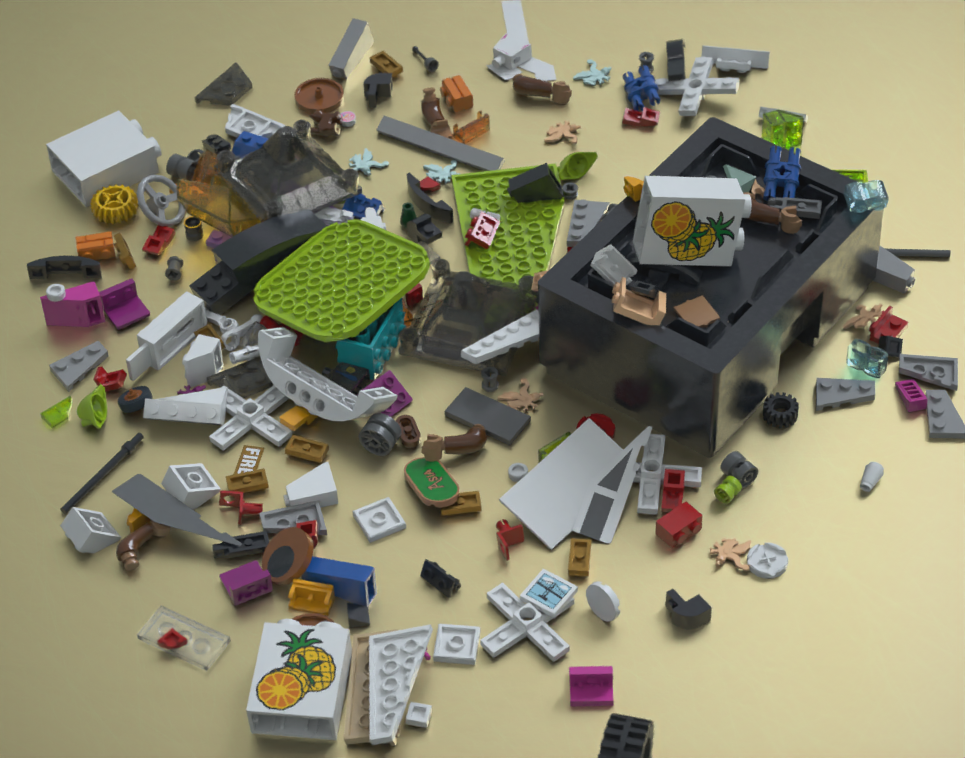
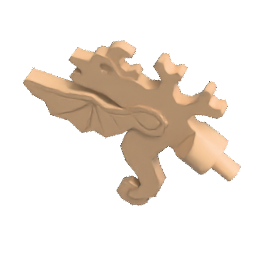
M564 121V125L561 122L556 123V126L559 127L553 128V126H550L549 131H547V135L549 134L550 137L544 139V142L553 143L559 141L564 135L565 138L572 139L571 142L575 144L578 142L577 136L570 132L581 129V125H569L570 121Z
M881 303L874 305L870 311H867L865 305L857 306L856 310H861L860 315L846 321L843 328L847 329L853 325L855 328L864 327L868 321L873 323L876 321L874 317H881L882 312L880 311L883 305Z
M522 378L520 381L525 385L520 389V394L510 391L504 392L497 397L498 400H507V406L518 411L521 407H525L523 409V412L529 411L528 406H531L533 410H535V407H538L537 404L532 402L540 400L543 392H534L529 395L527 392L530 387L529 382L526 378Z
M723 538L721 542H725L723 546L715 542L713 547L717 549L710 547V554H718L715 559L717 567L723 565L725 560L729 559L734 561L738 569L749 570V565H742L740 563L739 556L746 554L750 550L751 540L739 544L736 538Z

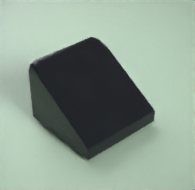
M880 336L877 354L899 358L902 353L903 339L892 336Z
M347 603L349 628L370 625L368 607Z

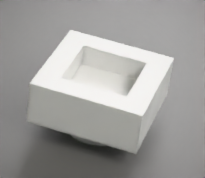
M410 702L406 724L427 728L432 705Z

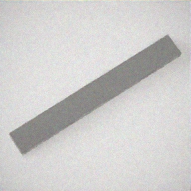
M383 116L376 129L380 134L483 171L500 170L505 162L504 158L387 116Z

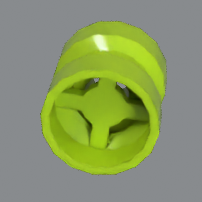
M727 476L723 483L714 489V494L719 501L728 504L735 495L741 492L742 485L735 477Z

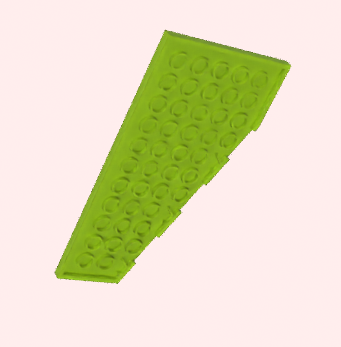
M556 163L548 164L560 183ZM540 165L451 175L464 244L467 240L465 234L469 228H472L470 226L472 221L470 212L472 208L486 211L485 213L492 212L500 215V224L488 250L472 241L468 247L464 245L479 328L509 325L537 310L535 307L538 305L536 303L538 291L531 290L534 273L548 270L564 206V198L518 203L514 197L511 198L507 188L509 187L508 179Z

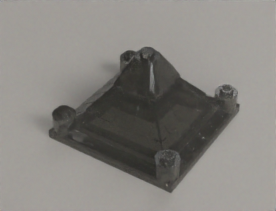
M306 120L296 121L293 124V128L290 126L282 127L261 148L236 159L231 151H221L217 155V164L214 165V171L261 222L306 209L316 213L362 193L358 172L353 169L343 170L311 137V124Z
M435 260L431 265L432 280L409 328H404L399 333L401 344L398 349L399 355L482 371L485 367H494L498 370V375L506 376L518 349L517 347H511L509 352L497 355L478 364L462 358L461 350L533 312L537 304L536 298L538 297V291L531 290L534 277L524 276L519 280L518 285L516 283L479 277L466 271L457 273L450 270L447 260Z

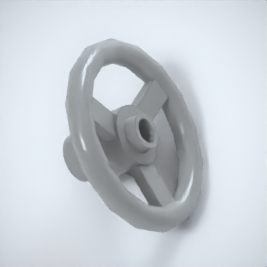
M152 174L144 177L138 184L136 193L138 205L150 221L165 227H171L180 223L185 216V198L180 188L172 180L163 175ZM153 181L161 182L167 185L174 193L167 196L160 192L156 193L148 183ZM144 191L150 197L146 202L144 199ZM178 200V214L175 218L166 220L164 210L169 206L170 202Z

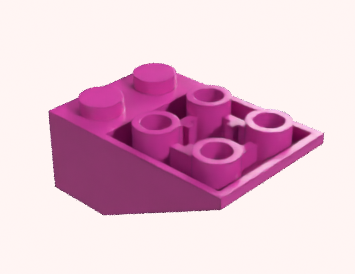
M94 281L66 289L65 298L57 302L50 301L47 295L40 297L46 325L90 327L106 322L101 297Z

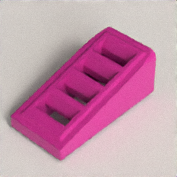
M914 379L895 382L898 393L908 412L927 408L928 400Z

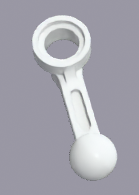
M205 307L207 321L219 325L222 334L239 327L235 319L210 312Z
M260 314L253 315L251 320L234 330L224 333L221 339L225 344V349L228 351L235 350L239 346L240 337L254 329H261L263 325L260 324L263 316ZM232 336L231 342L226 344L228 337Z

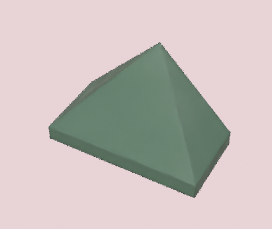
M727 164L723 166L727 178L737 179L743 193L750 191L756 176Z

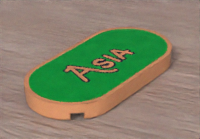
M425 457L413 459L405 465V479L424 504L428 506L432 504L435 507L441 508L450 506L457 501V497L460 496L459 485L439 460L426 461Z

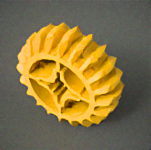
M115 184V186L109 185L107 188L102 187V190H97L96 194H93L90 202L91 212H93L95 219L105 222V224L112 223L113 225L115 223L121 224L122 221L127 222L128 218L132 219L133 215L137 214L139 207L134 190L130 189L129 186L124 187L123 184L121 186Z

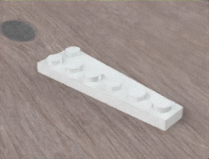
M538 310L525 315L461 350V357L474 364H478L497 355L509 352L511 347H522L524 342L529 340L532 343L538 341Z

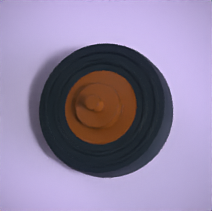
M147 386L134 387L124 392L118 398V405L125 413L135 412L144 408L145 398L152 399L153 396Z

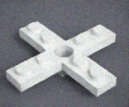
M696 57L689 78L669 81L665 78L655 80V84L659 89L658 95L684 94L678 110L679 116H696L700 102L704 100L706 94H737L740 82L739 78H708L713 65L712 57Z
M275 385L256 400L249 398L247 401L228 389L226 412L232 415L233 418L209 436L210 442L224 451L246 432L253 429L280 447L292 437V430L270 417L269 414L289 398L281 393Z
M650 434L647 444L644 446L642 463L637 462L641 466L633 482L640 483L637 513L658 514L660 485L664 483L665 469L685 470L684 486L701 487L702 467L663 464L665 435Z
M504 583L486 593L487 599L510 620L480 640V645L493 658L526 636L553 662L570 651V646L546 624L553 618L537 610L530 603L525 604ZM573 597L560 611V613H562L563 611H565L566 609L575 604V599ZM524 618H532V620H529V621H526V620H523V619H524Z

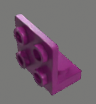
M132 278L99 292L103 311L118 330L150 316V311L137 295L136 285Z
M388 370L362 389L384 387L398 395L396 401L381 412L390 417L413 400L391 370Z
M256 560L219 575L235 606L273 591L269 571H263Z

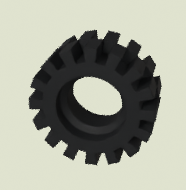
M776 392V396L773 393L770 394V398L766 397L763 404L764 421H767L768 425L772 423V427L779 425V428H782V425H785V428H788L789 424L791 426L794 425V422L797 421L799 404L796 402L797 399L795 397L792 398L790 394L786 396L784 392L782 395ZM781 408V409H785V410H787V411H786V412H778V411H775V409Z

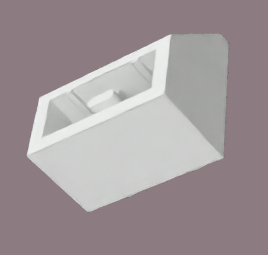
M198 334L195 341H192L190 350L184 355L182 361L185 367L187 385L194 387L217 378L224 366L220 339Z

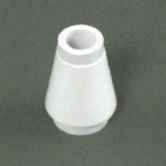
M872 461L865 466L860 484L862 490L870 492L882 478L884 468L881 464Z

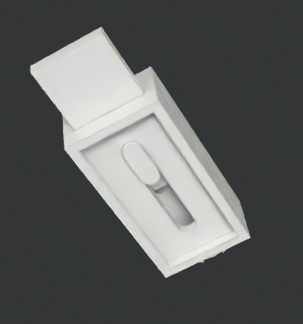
M186 291L137 334L139 348L126 359L130 380L134 381L150 366L159 371L196 338L193 332L207 325L204 300Z

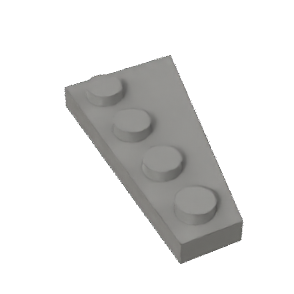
M584 199L574 201L567 237V247H574L603 219L606 211L608 212L610 202L587 201Z

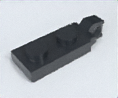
M209 135L207 139L202 140L204 148L215 155L221 153L227 156L231 154L230 142L219 135Z
M266 531L233 536V538L242 543L241 546L227 542L213 544L214 558H233L263 553L269 543L268 534Z

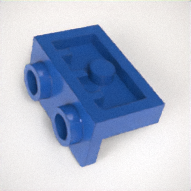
M350 192L342 210L353 212V217L361 220L365 217V210L367 208L375 209L377 216L380 211L384 212L385 208L382 202L376 198L371 200L361 193L357 192L354 194Z

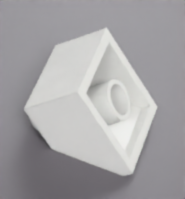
M202 463L171 465L168 467L161 483L168 493L191 509L198 508L221 490Z
M72 507L60 525L66 537L71 539L75 549L81 553H96L121 539V536L102 512Z

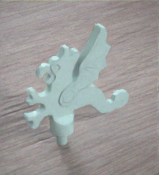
M589 59L587 63L592 64L590 71H582L573 77V80L583 79L584 84L594 86L596 81H600L599 84L601 85L604 83L602 79H605L607 82L609 81L610 76L606 75L610 73L609 71L612 68L604 67L599 71L596 69L597 63Z
M365 148L362 159L361 154H355V156L349 159L350 162L353 161L355 164L349 163L351 171L355 173L360 169L365 175L370 176L371 169L369 167L383 168L388 166L389 162L384 161L381 164L372 161L373 155Z
M451 160L452 165H448L443 169L433 164L423 166L424 169L429 170L426 176L432 179L435 178L437 179L436 182L440 183L442 180H445V184L447 182L450 183L451 175L461 174L457 173V171L450 172V170L456 168V160Z

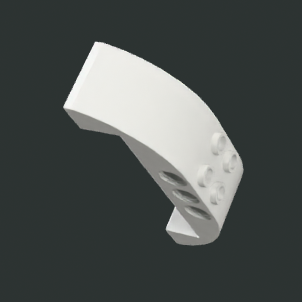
M284 327L259 330V353L268 377L281 393L293 400L296 405L308 409L310 414L331 421H347L381 413L396 401L398 395L384 387L360 390L357 397L291 357L297 338L296 334Z

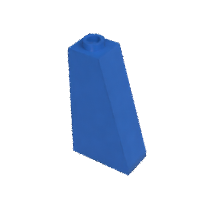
M312 556L308 568L301 576L302 580L333 585L336 597L354 604L369 607L377 595L375 568L372 566Z

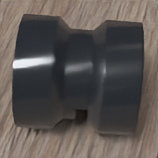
M197 216L187 217L184 220L186 238L190 241L200 240L204 235L201 219Z

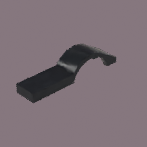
M684 39L666 41L669 81L686 79Z

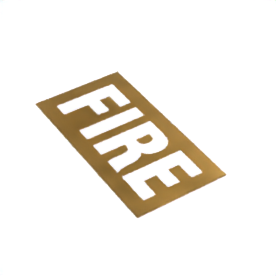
M244 445L234 474L257 470L264 447Z

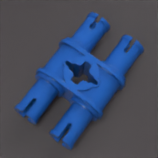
M643 65L644 71L642 67L638 69L641 77L634 79L632 72H627L628 77L626 73L623 74L624 90L628 94V101L632 103L633 109L639 111L638 107H640L641 111L643 110L644 104L642 100L647 98L652 106H656L655 100L657 105L660 103L659 89L655 84V77L650 74L649 67Z
M775 146L770 147L769 161L765 164L766 173L763 179L765 184L764 200H769V194L771 198H776L777 186L784 187L783 198H788V196H790L789 198H795V191L799 186V172L801 171L799 164L801 150L799 148H796L795 155L794 147L790 148L788 162H780L782 148L777 146L775 153Z

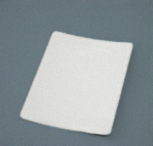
M493 64L486 66L504 80L511 79L516 74L522 73L517 67L509 69L503 65L500 68H495Z

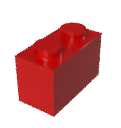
M685 501L656 521L655 534L669 547L673 548L678 544H682L688 537L697 534L702 529L703 515Z

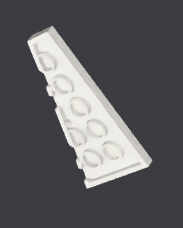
M431 624L369 636L370 742L372 745L394 741L433 631Z

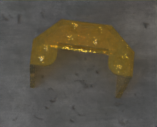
M225 173L215 174L211 178L210 184L178 179L177 199L189 215L233 237L256 224L269 220L268 205L273 203V181Z

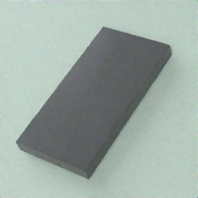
M467 387L462 390L444 411L445 416L471 428L475 424L483 425L488 436L508 445L512 444L531 421V416Z

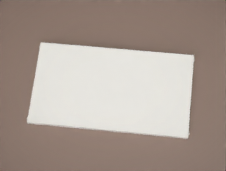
M589 418L507 491L499 501L552 550L573 531L591 479L623 449ZM635 461L633 471L637 472L641 466Z

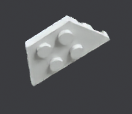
M235 104L231 105V113L228 115V122L225 126L226 133L236 138L243 131L268 139L287 131L286 125Z

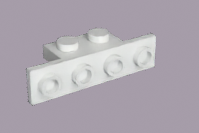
M703 45L701 57H712L713 64H716V68H720L722 71L736 69L737 72L746 73L750 71L751 67L768 69L770 51Z

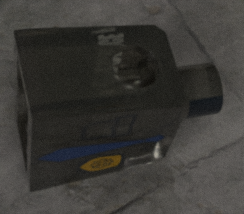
M340 362L334 370L325 367L322 371L324 377L354 395H357L360 390L370 384L369 369L349 363Z

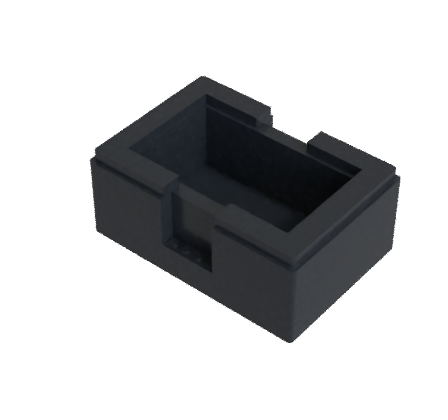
M711 117L649 176L705 178L712 175L717 178H727L723 168L727 164L756 176L755 179L758 185L765 189L763 179L766 173L765 164L769 161L770 147L775 146L776 153L778 145L720 119ZM782 148L780 162H788L789 150ZM800 156L799 164L801 171L799 172V186L796 188L795 198L821 200L820 219L799 217L802 220L800 230L797 233H786L781 229V222H779V225L742 218L740 228H743L744 246L742 251L734 252L732 266L695 265L703 271L698 285L679 281V274H672L668 284L662 291L666 293V314L660 325H646L614 312V303H612L614 285L607 282L591 266L596 252L610 244L625 258L629 254L636 253L633 237L640 200L635 202L630 196H627L538 280L539 362L546 367L547 374L646 426H651L657 432L705 457H714L761 406L765 398L772 394L773 388L778 384L780 355L795 339L814 348L868 289V285L875 279L886 195ZM777 186L775 197L783 198L784 187ZM755 194L757 202L768 205V201L764 200L761 194ZM644 267L641 272H636L635 275L630 277L632 281L626 285V289L630 290L631 285L636 281L643 282L648 277L651 268ZM703 295L719 315L720 320L717 319L706 328H700L680 318L674 311V307Z

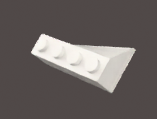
M228 387L159 399L145 398L143 418L224 425Z

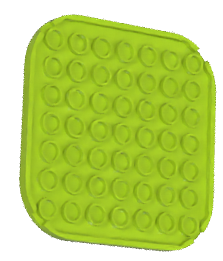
M348 220V223H340L338 225V222L323 228L322 231L311 237L262 277L254 288L255 295L253 299L261 313L299 332L323 342L339 341L357 336L359 332L369 326L423 280L429 270L430 261L426 250L421 245L362 220Z

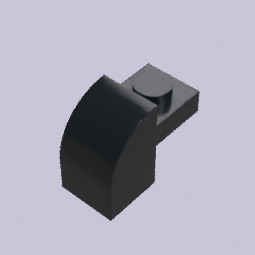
M376 73L364 80V97H366V101H369V108H376L378 97L392 96V73Z
M423 214L407 223L408 236L419 245L424 242L428 245L442 238V231L432 223L429 214Z
M673 588L666 592L665 606L672 613V623L682 629H696L711 621L712 607L699 594L685 602Z

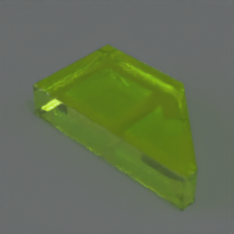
M69 396L40 413L41 418L51 428L67 420L73 402L72 397Z

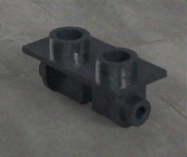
M425 559L420 574L423 579L448 598L451 597L452 590H458L461 587L459 579L454 578L451 574L447 575V571L441 568L437 562Z

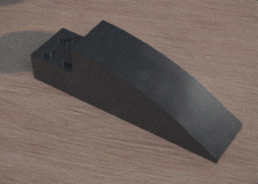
M309 209L277 216L256 224L214 248L212 252L218 264L189 286L195 296L204 300L205 307L210 312L222 315L252 292L262 277L311 237L322 231L327 225Z

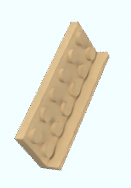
M398 629L353 636L344 741L346 744L370 742L369 636L398 631ZM399 727L394 741L390 742L391 746H396V739L400 735Z

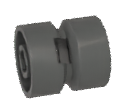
M176 153L169 158L166 165V171L169 175L181 178L188 183L196 179L200 168L198 162Z
M738 451L728 454L722 461L720 468L725 475L735 477L741 483L742 488L751 485L758 475V468L750 461H747Z

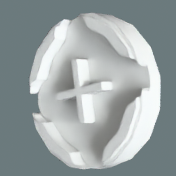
M765 543V545L760 546L757 544L748 552L747 565H749L750 571L758 577L765 579L776 578L786 571L788 557L786 551L777 544Z
M600 581L589 585L586 589V598L591 610L604 621L609 622L616 619L620 614V610H618L620 604L615 592L608 585L605 584L603 586Z

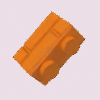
M460 75L442 80L440 93L442 97H446L448 107H452L455 113L473 107V95Z
M112 231L75 237L77 252L80 257L92 260L116 257Z

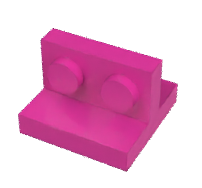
M612 666L569 667L570 707L614 706Z

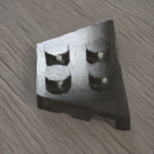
M235 62L196 95L195 102L201 103L204 100L210 101V104L231 106L253 88L252 82L238 63Z
M260 356L206 378L208 385L212 386L214 384L220 388L222 386L228 387V389L243 399L274 385L263 367Z

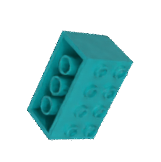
M402 298L364 330L359 332L357 336L337 341V362L341 372L348 373L345 369L351 366L357 369L352 375L374 381L378 374L382 373L385 362L389 361L392 350L397 347L399 338L406 331Z

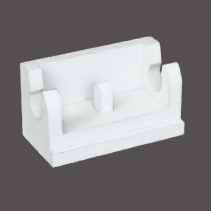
M611 244L596 252L591 266L607 282L613 285L616 282H620L622 277L626 278V285L632 281L630 277L637 272V269Z

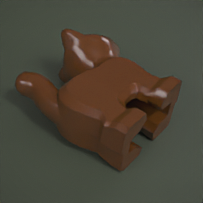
M319 109L309 115L313 119L314 124H319L318 128H309V134L314 133L322 136H338L340 134V128H337V125H342L343 118L339 111L324 113L323 110Z

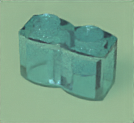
M881 180L849 183L845 186L843 193L850 212L879 211L886 208L889 201L884 183Z
M854 339L848 346L847 365L856 370H862L874 378H880L885 373L888 353L881 348L871 347L869 343L863 340Z

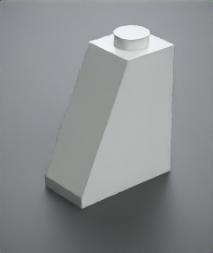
M329 463L321 464L287 485V494L283 495L286 507L318 500L320 508L338 504L337 489Z

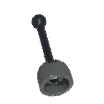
M417 46L412 48L414 53H417L425 60L424 66L429 72L437 70L439 63L435 58H426Z

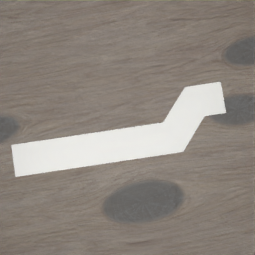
M521 0L501 1L507 33L529 43ZM532 57L518 66L535 73L536 79L544 81L556 80L554 66Z

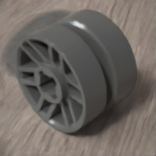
M375 413L360 431L359 441L372 454L385 456L390 453L400 438L402 431L399 424L393 418L386 414Z

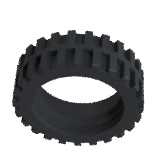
M612 713L604 730L598 758H652L653 721Z

